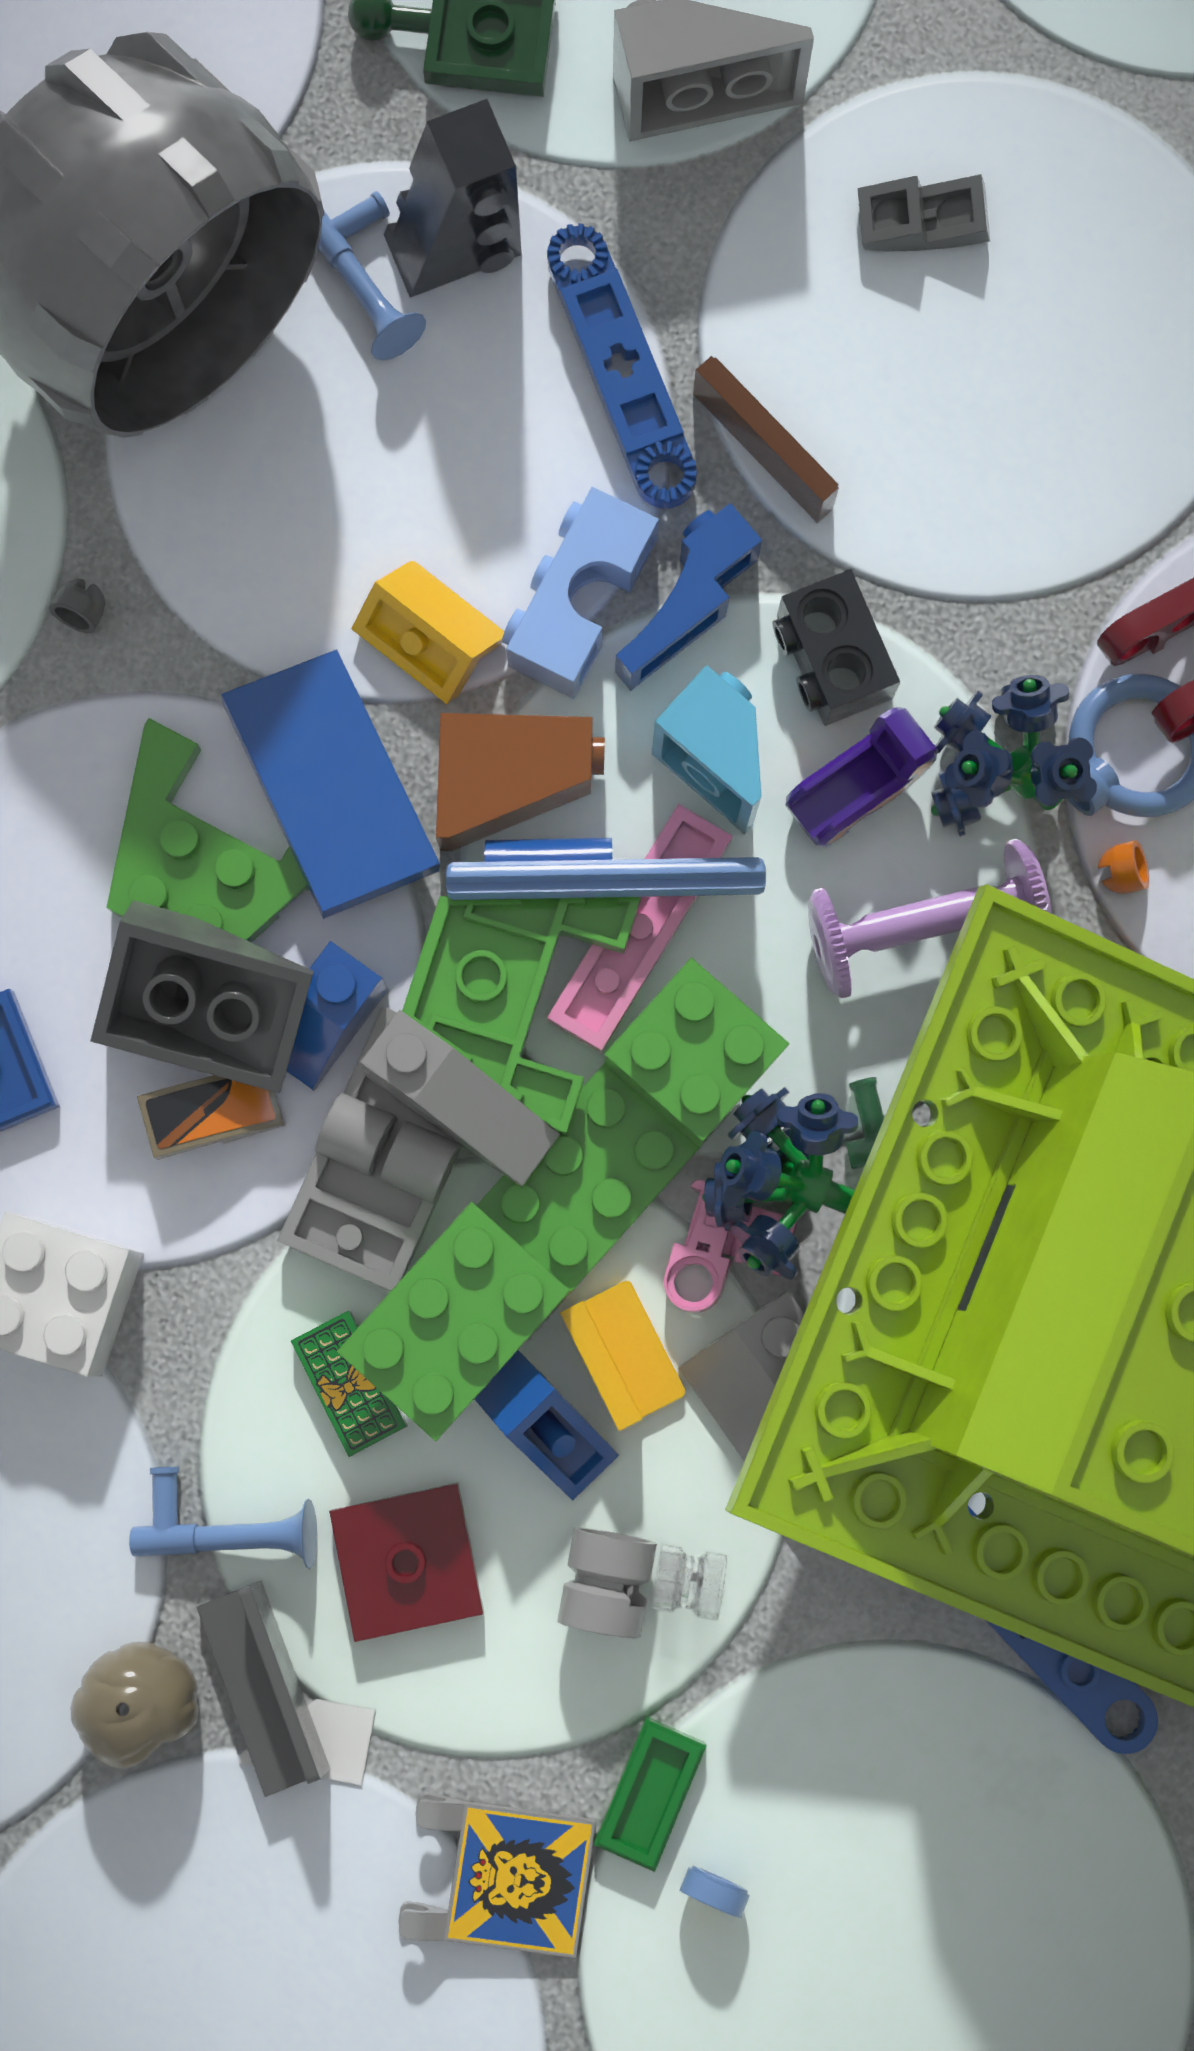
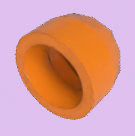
M1137 840L1117 844L1107 849L1101 856L1098 869L1110 866L1112 877L1106 878L1101 882L1110 891L1118 894H1129L1148 889V865L1143 849Z

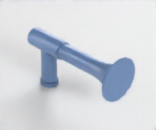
M375 191L370 194L369 198L332 220L324 211L325 215L322 217L321 238L318 248L331 267L335 268L374 323L377 336L372 343L371 353L375 359L388 360L403 354L413 347L421 338L426 328V320L422 314L416 312L402 314L396 310L380 292L354 256L353 249L345 240L375 221L390 216L386 202L380 193Z
M179 1467L150 1468V1474H152L153 1526L132 1527L129 1537L132 1556L198 1554L199 1551L281 1549L301 1557L306 1568L311 1569L314 1566L317 1551V1520L315 1508L310 1499L304 1501L302 1510L296 1515L281 1521L199 1526L198 1524L178 1525L177 1473H179Z

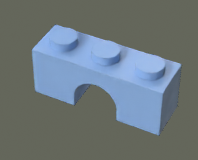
M591 487L582 505L574 501L561 523L558 535L563 537L564 540L555 557L552 558L545 555L534 573L530 589L536 591L526 612L517 608L505 628L502 643L508 645L506 648L508 667L575 699L602 647V627L581 617L573 609L570 601L581 587L592 582H607L630 593L657 542L659 519L594 487Z

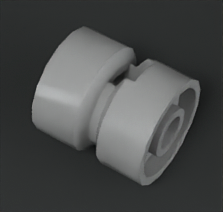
M574 1527L567 1565L576 1574L574 1580L564 1583L557 1622L575 1629L598 1634L640 1638L647 1599L639 1592V1586L651 1581L657 1543L625 1534Z

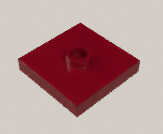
M459 1482L329 1511L354 1642L484 1614Z

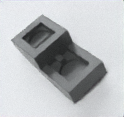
M982 174L921 186L918 176H912L857 188L862 245L865 250L920 251L990 242L986 189Z

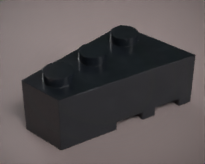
M488 99L427 121L409 167L413 178L410 190L400 191L396 201L400 211L397 223L387 224L383 234L410 298L479 271L483 273L499 271L508 266L515 257L522 255L516 164Z

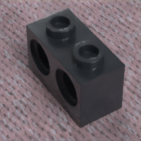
M852 569L781 596L777 612L778 619L772 622L774 634L785 656L794 654L802 673L801 676L796 678L803 703L809 712L818 710L824 726L894 698L900 685V679ZM814 612L824 613L831 617L836 628L828 633H817L806 625L804 617ZM835 668L850 669L859 678L860 685L851 690L840 689L830 681L828 673Z

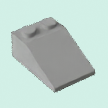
M637 0L630 3L626 8L614 10L613 79L629 142L803 104L814 43L811 27L691 0Z

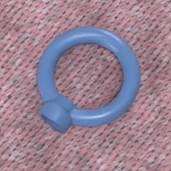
M1129 674L1102 683L1082 700L1072 718L1069 742L1073 738L1080 737L1091 743L1094 752L1089 760L1091 778L1097 783V791L1094 797L1087 802H1078L1074 798H1067L1079 812L1086 816H1093L1104 806H1107L1112 810L1130 816L1157 817L1175 812L1194 800V734L1189 736L1191 759L1187 770L1175 784L1156 792H1139L1121 786L1113 768L1103 759L1097 758L1094 750L1096 726L1102 715L1110 707L1130 699H1146L1159 703L1171 692L1181 687L1180 685L1159 676Z

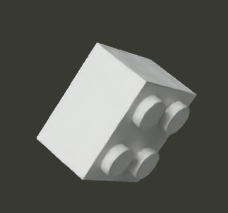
M4 1211L0 1223V1350L86 1377L103 1376L144 1253L27 1216Z

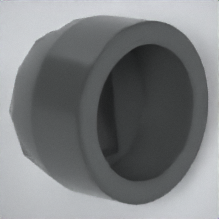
M77 578L67 581L57 591L49 609L66 626L83 633H93L103 616L105 598L97 585L92 584L85 590V581Z

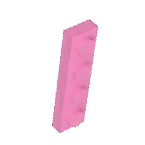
M678 804L645 859L721 858L731 843L733 836ZM698 896L641 897V903L625 953L622 954L592 944L549 1013L547 1021L602 1054Z

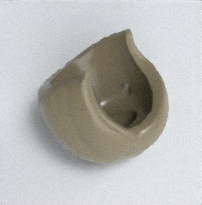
M151 1642L124 1644L115 1651L104 1653L89 1667L81 1680V1687L73 1696L70 1707L71 1721L82 1742L99 1761L114 1768L126 1769L134 1767L150 1757L162 1743L175 1741L194 1730L199 1717L196 1693L198 1688L197 1681L188 1665L173 1652ZM124 1703L129 1707V1712L126 1716L120 1714V1707Z

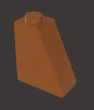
M440 713L436 839L439 850L454 851L591 794V776L604 775L605 737H593V717Z

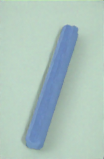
M759 857L452 862L446 870V892L448 898L452 900L760 895L764 892L766 886V866L763 859Z

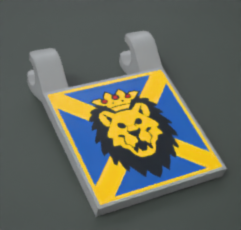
M431 1793L421 1794L417 1799L415 1812L417 1825L428 1830L460 1831L448 1910L419 1902L407 1901L403 1903L398 1920L400 1936L414 1941H450L576 1958L596 1825L595 1819L468 1802Z

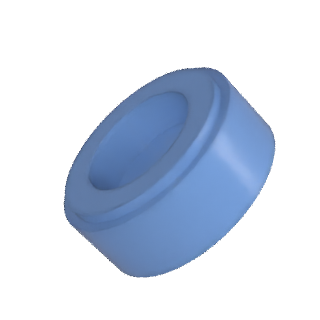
M696 1866L688 1867L679 1890L706 1905L738 1918H742L750 1897L747 1889Z

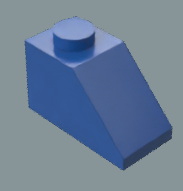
M329 941L309 968L314 973L287 1068L289 1074L313 1091L389 990L381 976L332 941Z
M519 1350L474 1399L502 1433L572 1501L619 1456L609 1443Z

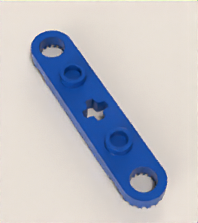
M578 223V226L568 224L567 228L558 229L557 234L550 239L547 249V264L550 276L639 495L648 504L657 508L669 509L677 507L686 502L695 489L697 478L696 462L688 447L684 431L618 269L613 263L606 241H604L600 232L597 233L592 226L588 228L582 223ZM572 246H584L594 254L595 259L592 261V265L587 266L586 270L581 268V271L577 272V269L573 268V271H571L569 266L565 267L564 262L560 261L562 253ZM621 353L625 361L636 360L631 365V375L629 377L622 378L618 370H606L611 367L612 355ZM671 462L681 469L684 478L680 484L676 485V488L670 487L669 490H666V488L662 487V489H659V486H654L653 482L649 480L648 473L650 469L657 463Z
M968 1506L971 1516H976V1513ZM986 1621L1096 1740L1106 1748L1120 1754H1132L1141 1751L1153 1740L1158 1727L1157 1711L1151 1699L1136 1683ZM1119 1700H1130L1135 1703L1136 1708L1139 1710V1726L1133 1730L1134 1733H1129L1126 1737L1112 1735L1105 1723L1108 1708Z

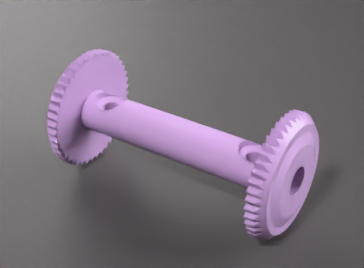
M1020 840L1007 841L1003 854L1006 882L996 889L1052 914L1046 882L1034 852ZM978 887L868 914L852 925L839 923L833 904L825 889L814 890L808 900L810 934L819 968L829 990L840 998L850 997L852 983L848 958L860 950L878 952L961 931Z

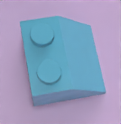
M706 665L655 720L652 755L745 835L753 826L762 797L756 707L749 702L752 699V695L741 681L728 672H723L719 676Z

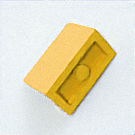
M409 561L375 581L351 628L446 704L460 695L479 659L500 646L504 630L415 561Z
M623 1281L586 1301H581L560 1312L619 1431L637 1423L646 1415L685 1395V1388L631 1282Z

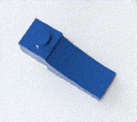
M731 503L716 514L711 510L703 512L683 531L685 538L682 540L680 562L684 568L674 589L650 623L616 654L615 673L630 691L726 617L730 597L723 588L758 561L762 539Z

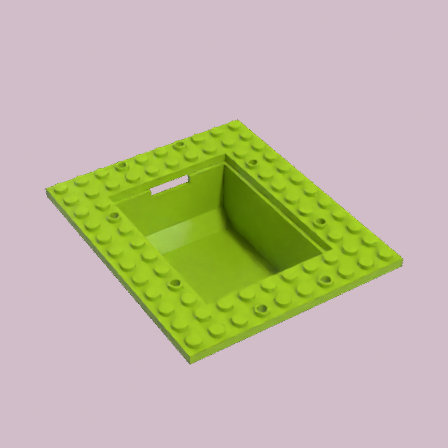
M985 884L978 887L725 1510L732 1515L1191 1707H1194V979ZM919 1101L924 1102L930 1109V1119L924 1126L918 1125L912 1115L913 1108ZM1008 1184L1014 1187V1191L966 1311L957 1310ZM848 1287L855 1294V1305L849 1312L842 1313L837 1307L836 1298L842 1289ZM981 1492L985 1497V1507L980 1514L971 1516L968 1510L969 1499L974 1494Z

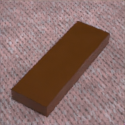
M711 355L695 369L693 395L816 523L821 521L833 510L839 484L716 357L713 358Z

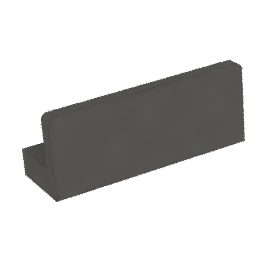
M262 1580L197 1606L198 1614L264 1797L304 1781L311 1784L322 1779L330 1769Z

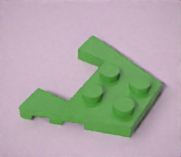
M148 718L143 728L106 908L122 918L132 901L135 900L196 917L252 943L279 918L278 914L305 890L309 891L307 883L290 847L287 848L282 859L277 861L171 804L200 754L201 748L192 740Z
M440 896L402 1012L452 1046L554 1130L567 1136L583 1087L584 1077L521 1058L560 936L563 935L624 954L641 903V897L452 900L448 896Z

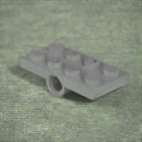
M382 1006L344 1093L338 1095L324 1121L316 1143V1155L277 1242L391 1291L405 1276L462 1145L365 1076L360 1063L397 1014V1012Z

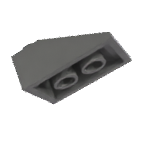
M133 900L119 922L90 1042L280 1093L314 971L196 917Z

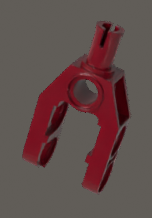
M1194 577L1125 614L1100 635L1097 640V646L1111 665L1124 664L1148 650L1155 654L1164 649L1167 640L1194 626ZM1194 680L1171 692L1151 712L1155 718V724L1171 743L1178 742L1194 734Z

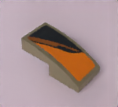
M215 1075L137 1096L152 1154L157 1160L217 1142L229 1143L285 1126L276 1092Z

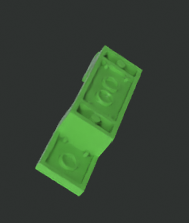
M691 957L604 1053V1064L582 1087L567 1136L560 1134L523 1188L503 1175L477 1205L471 1201L337 1352L435 1442L438 1441L520 1347L535 1335L741 1103L742 1097L745 1096L790 1043Z

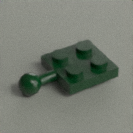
M352 0L349 5V23L354 32L363 39L369 41L385 38L392 30L428 34L423 68L425 84L544 97L556 0H433L432 9L395 5L392 0Z

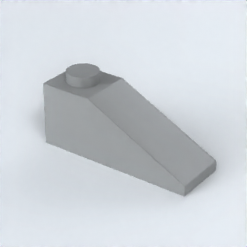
M401 1010L397 1012L360 1062L368 1079L521 1188H523L560 1136L556 1130L452 1046Z

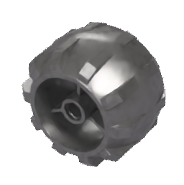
M142 32L119 36L115 38L107 54L97 55L92 49L71 50L45 66V79L25 94L6 114L0 110V355L20 379L40 393L67 421L90 425L99 433L123 438L142 435L143 432L165 425L183 414H188L205 402L210 395L226 383L252 356H255L274 333L273 331L291 307L304 282L307 281L317 259L316 253L321 238L322 217L325 215L315 171L282 141L259 109L242 97L229 91L196 58H191L167 34Z

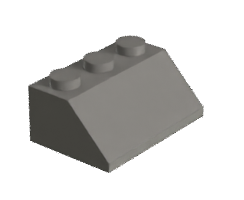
M789 1291L781 1293L678 1367L743 1461L747 1457L805 1314Z

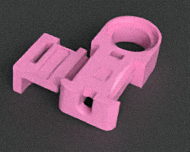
M697 1180L691 1185L694 1191L700 1192L685 1244L674 1243L664 1276V1289L669 1300L678 1308L690 1313L705 1312L714 1307L720 1300L732 1263L730 1259L724 1258L723 1254L734 1256V1262L743 1263L738 1254V1249L742 1246L740 1240L731 1231H725L724 1227H717L715 1217H708L706 1213L705 1202L702 1199L705 1181ZM752 1206L750 1221L743 1223L749 1227L758 1215H766L777 1221L783 1215ZM798 1221L790 1229L793 1235L795 1234ZM701 1265L707 1268L712 1276V1289L703 1300L697 1302L686 1301L677 1292L676 1278L679 1272L686 1266ZM772 1272L773 1275L782 1277L778 1272Z

